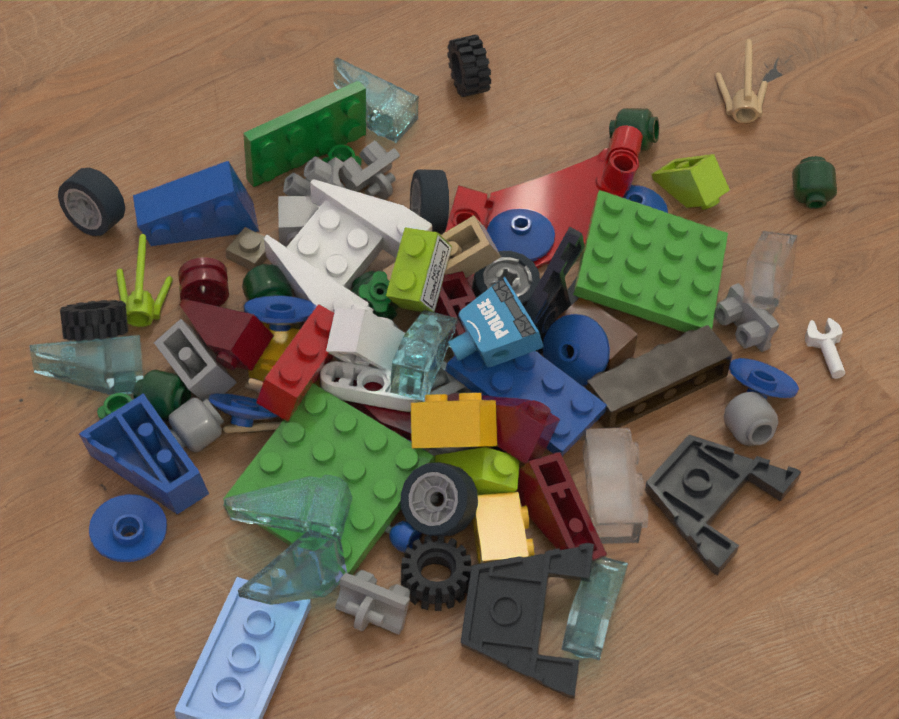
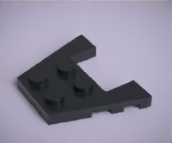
M571 227L566 231L525 307L526 312L539 331L542 343L548 329L555 320L580 298L573 295L577 277L568 290L565 276L585 248L582 233ZM543 347L536 350V352H538L541 355L543 353Z
M688 435L646 481L645 491L711 572L718 576L736 555L739 545L709 526V524L747 481H750L781 502L798 482L801 471L790 466L785 470L769 465L770 460L758 456L753 460L735 454V449Z
M585 543L580 544L579 547L565 550L554 549L545 551L544 554L522 558V556L472 565L461 645L568 698L575 699L579 660L539 655L538 653L549 577L590 582L594 544Z

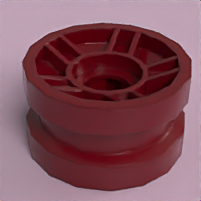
M202 257L189 260L180 267L178 277L181 301L186 299L218 307L227 301L229 297L227 268L222 262L214 258Z

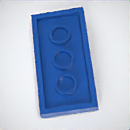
M478 351L460 361L454 356L446 365L445 371L473 393H482L485 396L535 400L547 405L551 410L550 413L560 419L546 447L553 454L560 452L563 456L605 413L607 407L603 401L536 351L493 367H487Z

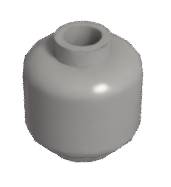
M744 392L737 395L729 402L724 412L726 426L734 437L746 446L767 443L773 437L779 422L775 410L757 392Z
M191 398L173 411L168 418L172 427L170 431L181 447L184 448L186 446L195 453L200 452L221 436L222 428L220 425L224 422L207 398L204 401L198 398Z

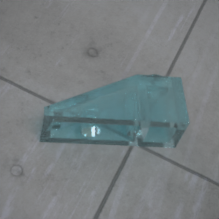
M338 57L333 61L334 85L336 88H343L359 80L366 88V126L377 135L397 143L418 120L419 96Z
M427 310L422 311L403 336L392 361L390 393L425 402V395L430 394L449 347L448 341L452 339L458 325V318Z
M140 335L103 340L94 339V341L83 340L29 345L34 373L104 394H132L136 382L144 377V361Z
M323 475L322 478L308 476L227 497L224 500L223 506L230 520L341 540L353 497L348 483L339 477L332 475Z
M308 530L238 589L239 597L270 605L326 597L340 584V579L345 572L347 573L341 537Z
M607 557L592 562L590 582H580L572 603L561 650L571 652L580 658L601 659L628 563Z

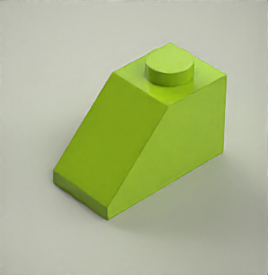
M714 154L674 159L651 174L656 183L686 208L701 207L702 210L711 208L720 202L719 197L730 191Z
M481 447L439 454L434 457L435 463H445L462 468L472 478L478 495L515 492L518 488L520 460L510 454Z

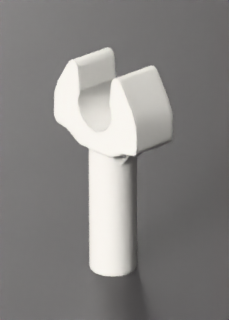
M828 318L825 325L826 334H822L817 330L815 322L811 320L805 335L806 345L821 348L832 378L838 379L843 377L845 370L835 346L836 343L840 342L843 333L840 325L831 318Z

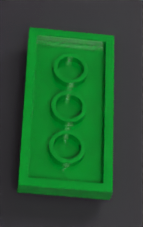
M358 80L244 132L246 179L253 187H256L264 182L273 180L285 172L301 167L315 156L320 157L328 154L329 150L336 145H345L366 135V88Z

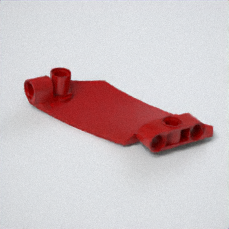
M620 126L613 132L609 148L603 149L598 155L546 176L492 192L489 198H487V193L458 185L445 232L472 216H475L487 230L491 220L504 211L511 209L533 210L545 216L551 222L555 231V241L552 249L542 258L533 261L537 268L550 263L569 227L582 233L585 244L595 198L599 190L622 198L629 191L639 167L638 158L643 136L637 128ZM474 274L466 278L471 289L473 286Z

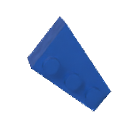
M229 161L133 195L137 226L142 234L146 235V239L151 246L238 235L245 227L254 232H259L253 200Z
M144 394L79 433L90 456L175 514H179L209 495L200 472Z

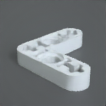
M421 321L413 324L408 331L397 372L346 362L334 361L327 363L321 369L320 388L340 400L411 412V403L425 402V395L428 394L440 349L441 331L435 324ZM422 338H427L425 349L419 348V341ZM416 361L425 364L426 368L416 371L410 369L407 365ZM335 378H340L338 382H333ZM353 380H357V386H353ZM369 382H377L383 388L378 391H369L363 386ZM409 383L415 384V390L411 396L406 395Z

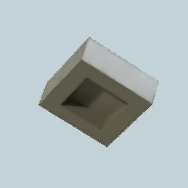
M245 227L227 247L226 258L250 270L262 265L267 259L264 244L265 236Z

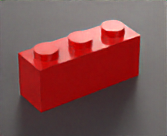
M320 304L317 305L265 377L256 402L257 404L286 421L291 419L312 384H315L319 379L323 366L330 363L334 355L326 351L334 312Z

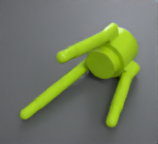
M145 234L139 236L135 290L129 296L123 270L119 268L116 271L120 301H124L126 304L127 323L136 327H145L150 325L153 319H160L162 304L173 281L171 276L166 278L155 302L152 295L148 291L143 290L146 255Z

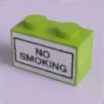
M405 227L386 296L402 309L434 314L452 246L438 232Z

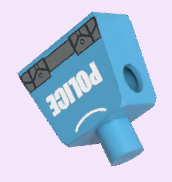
M506 277L500 279L459 312V318L466 332L448 341L458 361L478 351L487 367H493L544 347L538 329Z

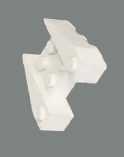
M313 179L310 182L311 201L318 205L319 209L287 247L266 235L264 238L266 257L273 265L279 267L298 298L311 301L316 306L320 304L332 312H335V309H351L353 304L369 307L368 302L350 291L353 281L365 272L382 249L395 258L397 257L405 227L432 232V224L404 205Z

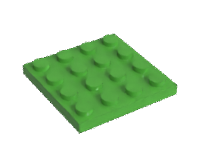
M599 190L592 210L573 295L682 332L697 330L706 325L712 329L728 233Z
M313 383L289 421H282L223 500L231 509L342 578L345 572L351 575L354 574L400 511V494L408 476L413 470L426 463H435V458L422 448H412V442Z

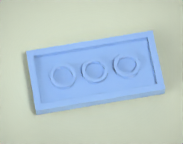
M237 577L176 706V718L263 719L310 611L311 600Z

